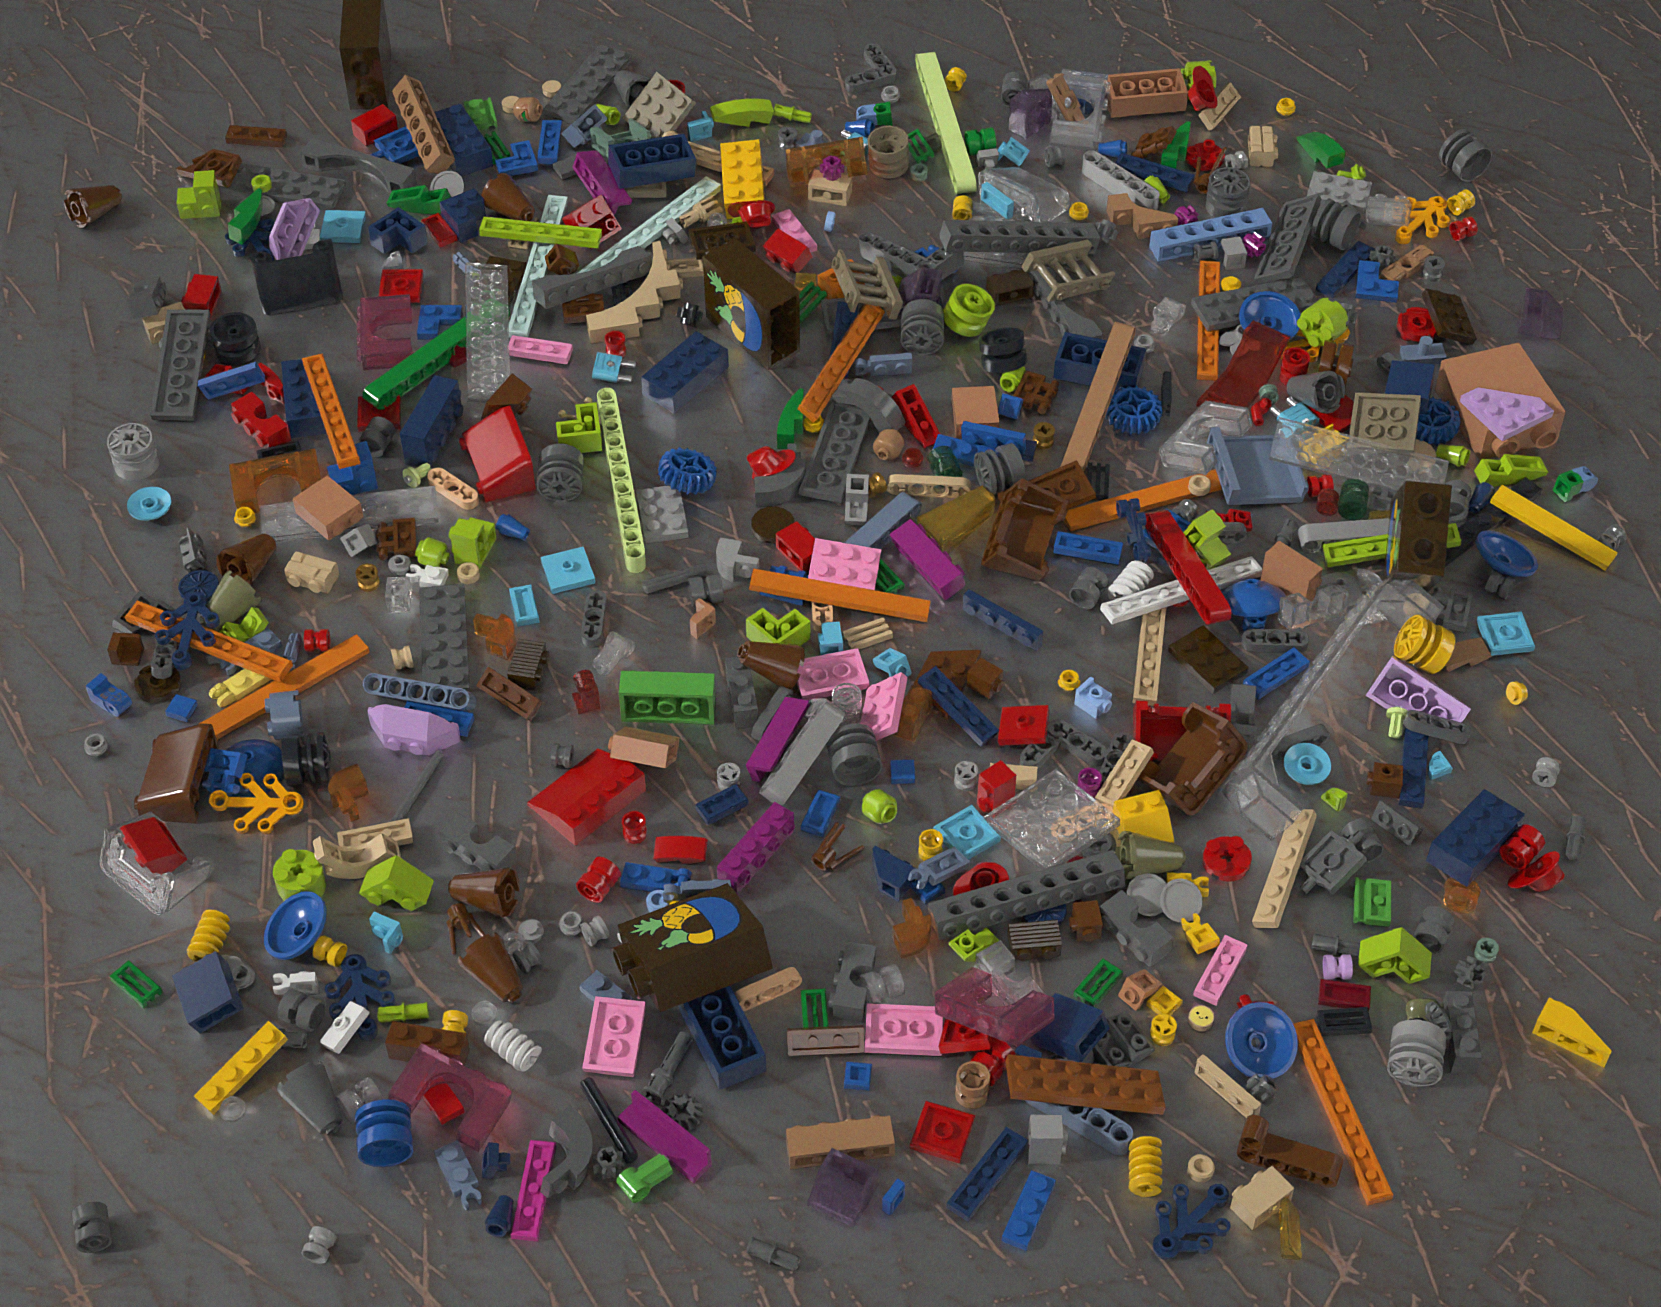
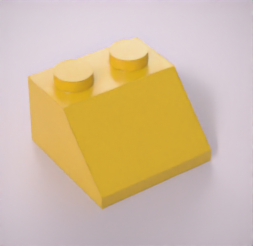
M1159 790L1114 801L1113 822L1119 835L1122 831H1131L1174 843L1168 807Z

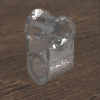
M1166 296L1153 309L1154 320L1151 323V329L1156 333H1166L1177 321L1181 320L1185 313L1186 305Z

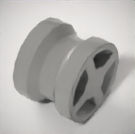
M1237 151L1234 155L1228 154L1224 158L1225 167L1237 168L1239 170H1245L1248 167V160L1243 151Z
M1540 758L1532 775L1533 781L1542 787L1554 786L1557 775L1560 772V764L1552 758Z
M962 761L956 765L954 784L958 789L970 791L977 786V765L971 761Z
M724 763L718 767L717 783L721 791L735 784L740 788L741 774L740 768L736 764Z
M599 915L594 917L590 923L584 922L580 924L581 932L590 946L595 945L599 939L605 940L609 938V931Z

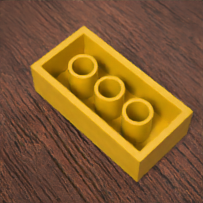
M759 139L720 143L724 206L727 219H734L727 211L728 206L733 203L765 201L762 154Z

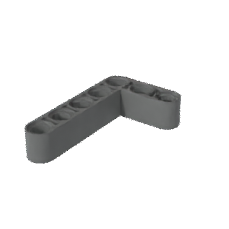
M872 232L862 233L858 237L862 258L874 263L876 256L884 257L889 271L925 288L935 286L960 268L965 262L964 252L945 251L944 246L925 258Z

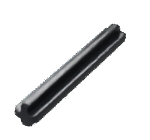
M587 1077L582 1080L580 1085L583 1093L618 1151L623 1152L625 1162L631 1163L637 1160L638 1152L593 1078Z

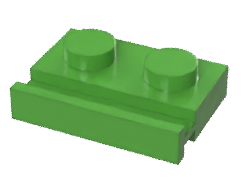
M491 97L485 101L473 99L463 102L464 109L478 130L489 129V126L498 127Z
M1355 877L1353 923L1359 921L1365 922L1367 925L1390 927L1391 881L1370 878L1360 880L1359 877Z

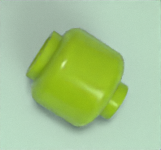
M427 537L419 542L415 556L418 557V562L422 565L440 567L442 564H447L450 553L447 552L448 547L446 543L432 537Z
M875 789L864 796L862 812L875 823L885 824L895 818L897 802L894 797L885 791Z

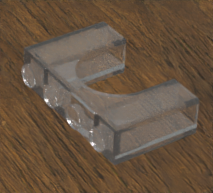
M1062 69L1063 77L1069 89L1073 90L1076 98L1088 101L1094 111L1088 118L1082 121L1053 119L1050 146L1061 145L1065 148L1097 151V145L1102 143L1103 133L1100 132V127L1105 125L1106 116H1103V110L1107 111L1108 99H1105L1106 94H1110L1111 82H1108V74Z
M1205 401L1160 447L1159 453L1163 467L1207 475L1218 463L1213 445L1196 441L1208 436L1211 427H1220L1222 434L1241 438L1252 426L1248 408Z

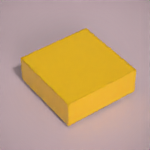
M1162 986L1147 1000L1146 1006L1157 1014H1168L1171 1016L1182 1005L1183 1000L1165 986Z

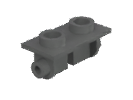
M187 527V535H183L179 540L181 554L184 556L182 557L184 569L189 573L196 571L200 567L207 571L205 562L207 557L202 548L203 540L198 533H194Z
M1382 800L1379 801L1371 817V820L1408 846H1411L1415 836L1418 838L1423 832L1420 824H1415L1391 807L1390 803L1386 804Z

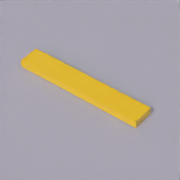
M1501 485L1491 498V504L1605 571L1618 554V552L1504 485Z

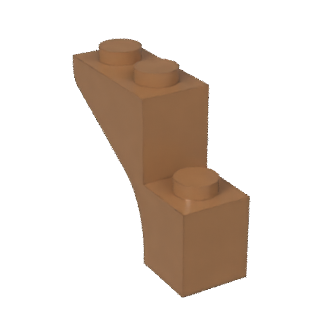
M1128 193L1108 195L1107 213L1110 221L1116 225L1132 224L1137 239L1150 238L1151 231L1174 227L1178 224V218L1175 214L1140 207L1131 201Z

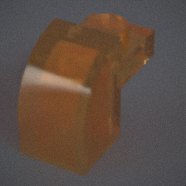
M477 613L473 618L475 634L486 637L487 654L508 660L516 647L515 630L512 620L502 613L498 619Z
M356 763L335 773L328 785L333 809L339 807L343 815L347 814L351 822L360 819L355 800L369 794L366 780Z
M912 898L902 901V916L905 922L892 926V940L901 959L922 952L928 946L931 938L930 914L923 916L920 907H915Z

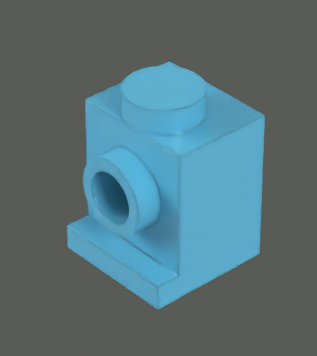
M840 622L821 623V633H817L820 655L843 651Z

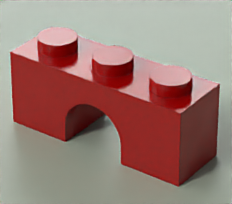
M253 392L231 403L233 411L231 416L236 424L240 423L245 432L256 439L259 446L269 448L291 441L289 426L277 414L267 418L264 402Z

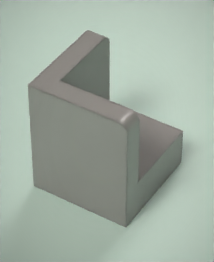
M1241 237L1222 239L1221 245L1225 252L1223 262L1225 270L1245 268L1247 251Z
M369 524L356 527L340 538L351 557L379 543Z

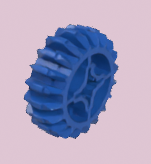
M1128 385L1126 389L1120 387L1118 391H1114L1106 413V419L1109 421V425H1114L1115 430L1121 429L1122 433L1129 432L1130 436L1132 433L1140 435L1141 432L1147 434L1149 429L1154 430L1156 425H1159L1163 413L1162 404L1158 395H1154L1153 390L1147 391L1146 387L1142 389L1138 388L1137 385L1136 387Z
M1432 396L1427 415L1419 414L1416 439L1425 441L1428 444H1435L1437 447L1440 443L1445 445L1448 441H1452L1458 433L1461 423L1459 412L1455 410V406H1450L1449 401H1442V397L1435 399Z
M678 447L677 450L671 449L662 455L659 462L658 475L666 486H671V490L676 489L679 490V493L686 492L687 495L689 493L697 495L698 492L704 493L709 491L716 480L717 467L714 466L715 462L710 460L709 456H704L703 452L698 453L696 449L689 450L688 448L682 449Z

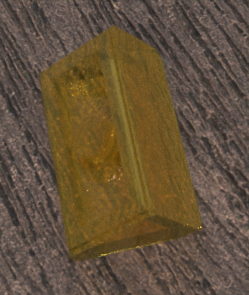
M1283 1198L1279 1207L1282 1259L1300 1260L1302 1253L1299 1211L1288 1198Z

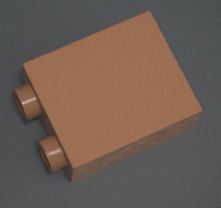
M1519 342L1441 361L1435 392L1439 398L1442 397V401H1449L1450 406H1455V410L1459 412L1461 421L1459 429L1479 460L1496 456L1502 458L1504 454L1513 455L1517 451L1533 447L1545 449L1557 442L1566 411ZM1479 387L1539 397L1554 412L1551 418L1501 441L1460 402L1461 395Z

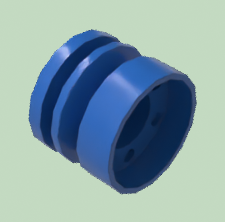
M383 1099L364 1104L357 1110L355 1114L356 1133L358 1136L356 1139L357 1155L361 1162L373 1167H388L405 1162L412 1156L414 1149L413 1137L410 1131L412 1128L411 1113L405 1103L397 1100Z

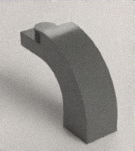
M856 378L851 384L845 383L840 385L838 390L832 395L834 403L851 404L864 410L872 419L878 434L885 429L898 431L906 423L895 401L884 390L867 380Z
M788 444V449L796 453V458L787 469L773 476L754 477L755 507L776 506L789 501L799 493L806 472V459H801V452H797L796 444Z
M1231 683L1229 704H1231V723L1247 743L1254 744V735H1257V726L1254 722L1256 686Z
M571 1105L551 1120L549 1135L562 1146L567 1157L543 1177L540 1192L547 1198L555 1192L557 1194L562 1192L567 1184L575 1190L584 1180L589 1168L593 1148L592 1134L584 1118Z

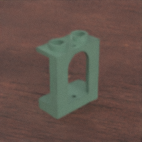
M632 118L629 119V131L613 135L606 134L598 127L590 128L591 146L607 159L609 145L652 139L649 130Z

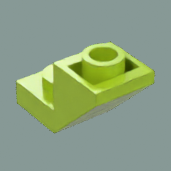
M251 607L241 624L226 622L220 633L246 642L264 631L269 622L259 608Z
M987 927L976 935H973L967 929L949 942V946L965 962H984L1000 951L1003 944Z

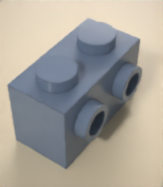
M594 104L561 134L573 148L578 144L583 146L591 139L589 137L590 128L598 127L603 129L600 125L607 118Z

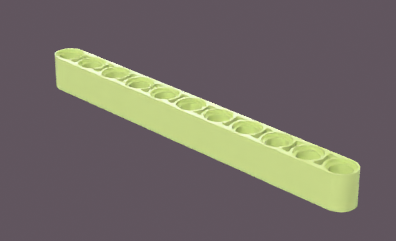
M936 53L916 54V68L955 193L976 192V178Z
M602 388L597 392L598 412L626 568L632 573H640L646 568L645 548L616 392L611 388Z

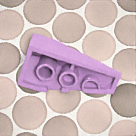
M1392 655L1366 694L1367 697L1386 709L1402 706L1408 711L1416 710L1461 723L1471 710L1470 707L1419 671L1398 659L1395 655Z

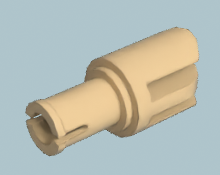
M712 195L693 205L692 211L681 215L679 221L680 224L685 222L682 226L687 228L697 221L703 223L723 212V208L719 206L718 201L714 200L715 197Z

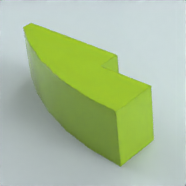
M739 99L710 107L714 122L749 127L751 121L769 124L774 114L771 101L767 99Z
M1504 454L1500 460L1481 459L1474 470L1480 483L1486 482L1492 486L1517 484L1525 477L1529 480H1534L1546 476L1548 473L1540 457Z

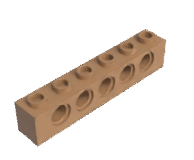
M405 75L392 90V93L406 122V127L410 131L412 141L415 143L418 154L424 163V168L429 173L438 175L446 171L455 161V158L421 82Z

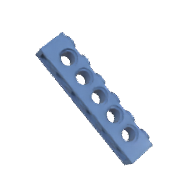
M1263 208L1151 231L1149 247L1158 262L1194 255L1193 248L1195 244L1201 246L1214 241L1218 249H1222V239L1241 237L1243 239L1247 234L1253 235L1254 232L1268 239L1271 234L1272 222Z

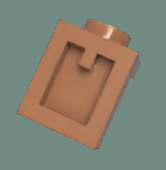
M700 598L696 600V613L690 619V633L696 639L716 624L715 608Z
M1143 969L1126 978L1118 996L1136 1011L1140 1009L1144 999L1154 995L1163 984L1147 970Z

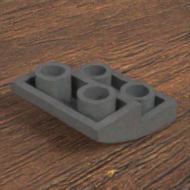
M1127 1011L1107 1018L1110 1029L1092 1049L1100 1065L1128 1068L1155 1051L1154 1046Z

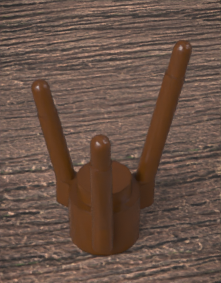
M1223 147L1211 172L1204 173L1201 176V157H1198L1196 176L1193 182L1198 192L1207 194L1209 176L1213 171L1217 170L1227 150L1226 147Z
M835 822L818 850L812 855L811 860L813 864L820 870L825 871L829 868L833 871L839 864L865 848L864 845H861L835 860L836 852L831 846L846 828L845 824H842L836 831L839 823Z
M457 903L448 908L449 920L446 921L449 929L451 952L456 954L455 927L456 929H464L468 938L472 937L468 926L469 923H471L480 937L486 934L475 921L473 914L468 913L464 904Z

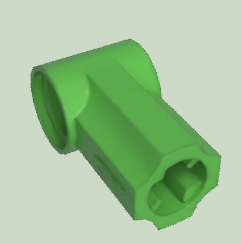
M659 1153L638 1168L629 1167L618 1176L616 1182L630 1201L637 1203L649 1194L652 1187L672 1175L673 1169L665 1156Z

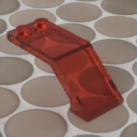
M1253 320L1243 331L1242 340L1227 369L1197 400L1196 407L1234 423L1259 396V389L1268 383L1290 340V336Z

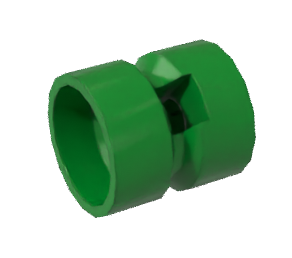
M993 127L983 128L980 132L976 129L965 131L964 143L968 156L977 155L978 151L996 149V136Z

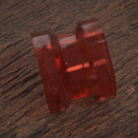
M1329 488L1320 490L1317 496V512L1324 516L1336 514L1338 511L1339 493Z

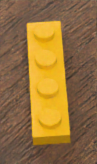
M268 1021L194 1097L214 1115L280 1049L288 1038Z

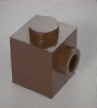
M557 243L545 256L548 270L557 275L572 274L580 266L576 252Z
M980 657L967 672V687L990 699L995 692H1000L1004 685V670Z
M1374 762L1373 769L1368 771L1366 785H1370V795L1399 799L1403 785V766Z
M1097 900L1073 903L1072 915L1069 917V927L1071 932H1075L1076 941L1101 939L1103 923Z

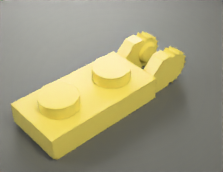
M243 669L226 681L216 684L215 687L209 690L208 695L212 699L218 698L217 704L225 708L227 705L239 701L272 679Z

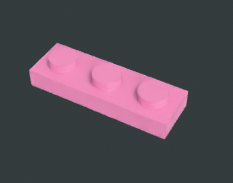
M790 209L772 215V222L777 229L779 228L808 246L810 252L817 251L816 242Z
M512 335L506 350L508 356L568 364L573 346L569 343Z
M1224 935L1197 984L1193 996L1217 1006L1248 945Z

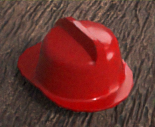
M1196 66L1192 73L1194 84L1188 90V97L1195 111H1200L1207 107L1214 109L1218 106V100L1211 76L1204 67Z
M766 200L756 202L742 201L728 206L727 211L734 218L741 217L743 222L747 221L749 227L755 229L771 224V214L775 211V205L771 201Z
M763 446L747 455V461L753 470V479L754 477L780 473L787 469L796 458V453L793 450L787 449L777 452L769 446Z
M1556 851L1544 854L1525 869L1514 873L1508 881V886L1511 888L1529 886L1538 892L1552 889L1565 877L1558 864L1560 854Z
M995 862L978 863L956 881L953 887V896L1009 880L1007 870Z

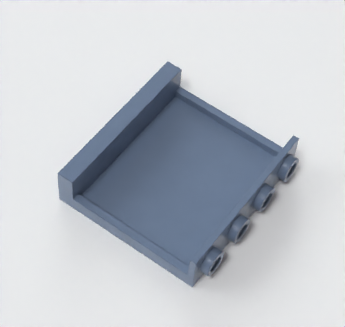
M1282 425L1279 435L1222 436L1220 427H1211L1206 443L1227 505L1303 502L1305 494L1308 493L1309 485L1304 479L1303 468L1299 465L1297 451L1292 446L1291 435L1288 434L1285 425Z

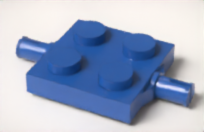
M406 126L375 139V147L379 151L370 154L378 158L384 157L398 164L419 156L417 147L412 141V136Z

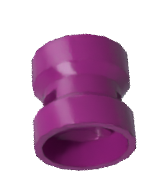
M1088 767L1079 772L1077 794L1081 799L1088 801L1096 799L1095 796L1101 788L1102 775L1097 769Z

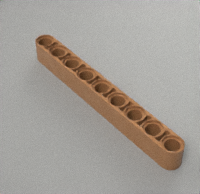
M1114 322L1061 467L1077 460L1083 472H1085L1136 332L1135 326Z

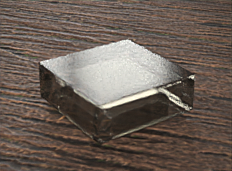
M934 133L925 137L933 153L942 149L940 135Z

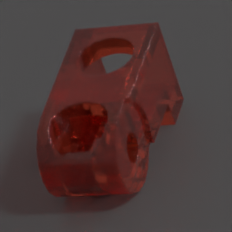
M578 671L573 676L578 692L572 693L577 713L582 714L600 709L598 686L595 683L592 671Z

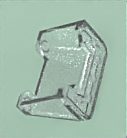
M986 168L978 174L980 202L985 205L987 204L981 200L982 184L988 182L1013 200L1015 204L1021 206V214L1023 216L1028 215L1031 222H1050L1070 209L1069 194L1066 190L1021 168Z
M152 812L105 828L99 857L102 871L155 915H162L170 911L213 874L215 862L205 855L196 856L193 863L187 860L173 872L169 871L162 875L158 873L153 874L147 867L142 868L134 858L137 854L133 849L128 848L122 840L124 834L120 828L123 825L151 817L160 820Z

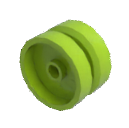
M961 284L954 289L943 309L944 321L952 331L959 335L967 337L977 336L982 333L995 310V303L984 289L972 284Z

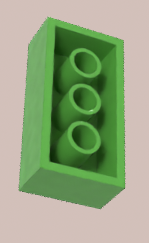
M621 671L619 685L621 721L714 725L716 712L715 674Z

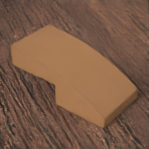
M1482 638L1464 640L1455 643L1454 650L1445 668L1450 672L1467 663L1472 667L1492 656Z

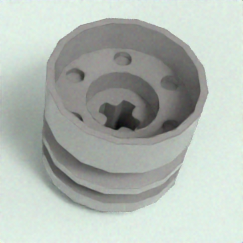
M127 423L116 427L110 432L107 438V447L112 457L114 470L119 477L124 480L136 481L145 479L156 472L159 466V456L152 432L148 427L139 423Z
M1405 1020L1397 1023L1393 1027L1391 1034V1049L1387 1065L1389 1075L1396 1081L1415 1087L1430 1086L1439 1082L1443 1074V1056L1447 1040L1445 1032L1439 1026L1422 1020Z

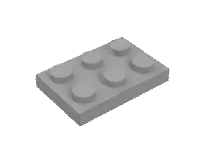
M1314 171L1307 196L1319 193L1322 199L1320 205L1328 198L1334 200L1335 203H1343L1347 200L1353 207L1364 214L1372 182Z
M671 486L636 490L645 543L688 538L686 518L679 490H671Z

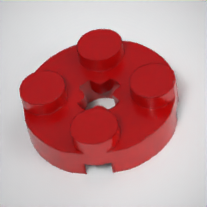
M1411 307L1402 314L1401 312L1399 314L1397 329L1401 333L1400 337L1403 340L1420 342L1422 336H1429L1433 340L1437 335L1428 309Z
M1222 836L1209 840L1206 843L1202 857V863L1207 873L1211 876L1213 873L1219 877V880L1226 882L1242 879L1250 869L1252 862L1251 851L1239 836ZM1223 856H1230L1231 862H1227L1226 859L1221 858Z

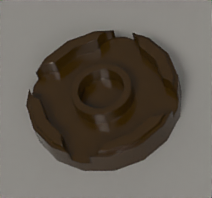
M778 506L765 507L757 511L752 517L751 531L758 540L765 543L766 541H771L772 544H776V533L794 523V517L784 508Z
M151 664L142 668L137 679L135 677L134 680L137 695L140 699L149 703L166 702L179 692L182 685L180 673L175 667L170 677L158 679L151 674Z

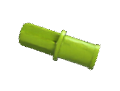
M775 104L773 116L786 118L789 121L796 120L810 123L812 113L795 109V106L786 107Z
M402 1002V1005L379 1007L377 1010L378 1021L391 1022L403 1020V1023H406V1020L429 1019L428 1002L408 1005Z

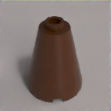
M499 173L496 175L498 177L495 180L490 179L481 194L486 208L514 220L531 221L535 213L533 205L510 175Z
M114 185L73 188L64 193V195L67 194L64 206L69 219L76 221L79 224L76 225L78 228H84L119 205L122 193Z
M262 533L223 549L216 557L219 573L224 576L227 571H231L230 576L234 578L238 575L249 585H252L276 551L275 539L268 534Z
M746 641L740 645L737 652L740 663L779 687L783 686L788 689L793 688L799 680L801 674L797 673L799 666L803 667L805 660L804 648L797 644Z
M509 868L455 875L448 884V892L453 899L500 917H509L514 912L518 903L514 896L515 891L519 892L520 890L519 877L515 870Z
M494 932L493 937L486 934L475 940L465 949L467 955L464 958L461 955L459 956L457 963L460 968L502 1002L509 1001V1003H513L521 997L523 985L504 942L497 932Z

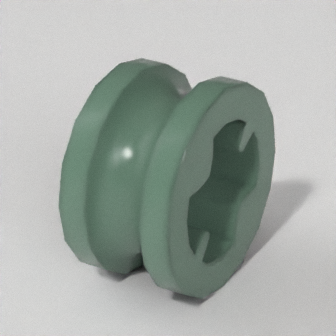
M916 163L911 166L910 172L913 180L924 181L928 178V168L925 164Z
M1266 384L1259 389L1260 400L1268 398L1272 404L1279 400L1278 389L1275 385Z
M1482 938L1477 942L1474 951L1475 957L1484 963H1491L1497 957L1499 945L1491 938Z

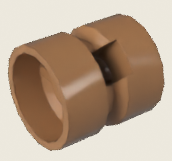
M971 1061L962 1064L957 1070L955 1096L958 1103L965 1108H980L988 1100L990 1073L985 1065L980 1062Z

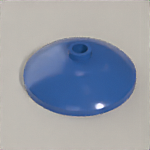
M1263 291L1254 293L1244 300L1239 311V320L1244 331L1253 339L1265 344H1282L1293 339L1300 328L1297 326V320L1301 314L1297 306L1286 296L1276 292Z
M1489 530L1482 531L1475 540L1477 550L1493 570L1508 576L1527 577L1533 575L1538 569L1536 557L1516 539L1506 534Z
M1242 580L1221 591L1229 603L1231 614L1244 617L1266 616L1280 611L1286 605L1285 593L1279 587L1262 580Z
M248 739L237 742L226 749V751L240 752L248 755L243 774H252L255 782L266 794L272 791L267 789L263 783V778L266 774H275L279 783L283 780L282 751L275 744L262 739ZM235 777L234 783L240 786V791L231 796L255 797L249 789L243 788L239 778ZM246 778L243 783L248 784L251 778ZM269 779L267 784H273L275 779Z
M305 891L289 897L280 904L270 917L264 932V945L267 952L276 959L288 960L310 949L320 937L326 923L327 908L324 900L316 893Z
M1255 1002L1241 1007L1230 1018L1225 1033L1226 1049L1232 1063L1241 1073L1250 1078L1255 1074L1260 1078L1265 1074L1272 1079L1279 1077L1291 1067L1295 1060L1298 1048L1295 1027L1286 1013L1275 1005ZM1252 1039L1256 1041L1255 1047L1251 1044Z

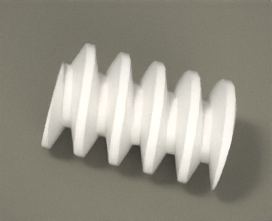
M1131 561L1108 588L1110 600L1143 591L1149 584V581L1154 578L1152 569L1141 561Z
M501 1020L496 1021L488 1029L484 1038V1042L488 1047H491L494 1052L499 1053L500 1057L506 1059V1062L521 1072L528 1070L534 1065L542 1051L540 1046H534L533 1040H527V1036L524 1033L520 1034L518 1028H513V1024L510 1022L503 1024Z

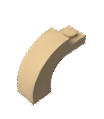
M383 833L371 841L356 847H341L321 836L313 840L316 860L324 864L327 875L335 878H365L367 870L395 855L401 858L397 841Z

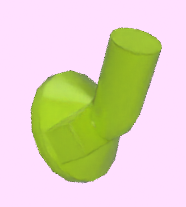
M1355 164L1351 168V172L1339 170L1337 176L1364 180L1366 172L1363 166Z

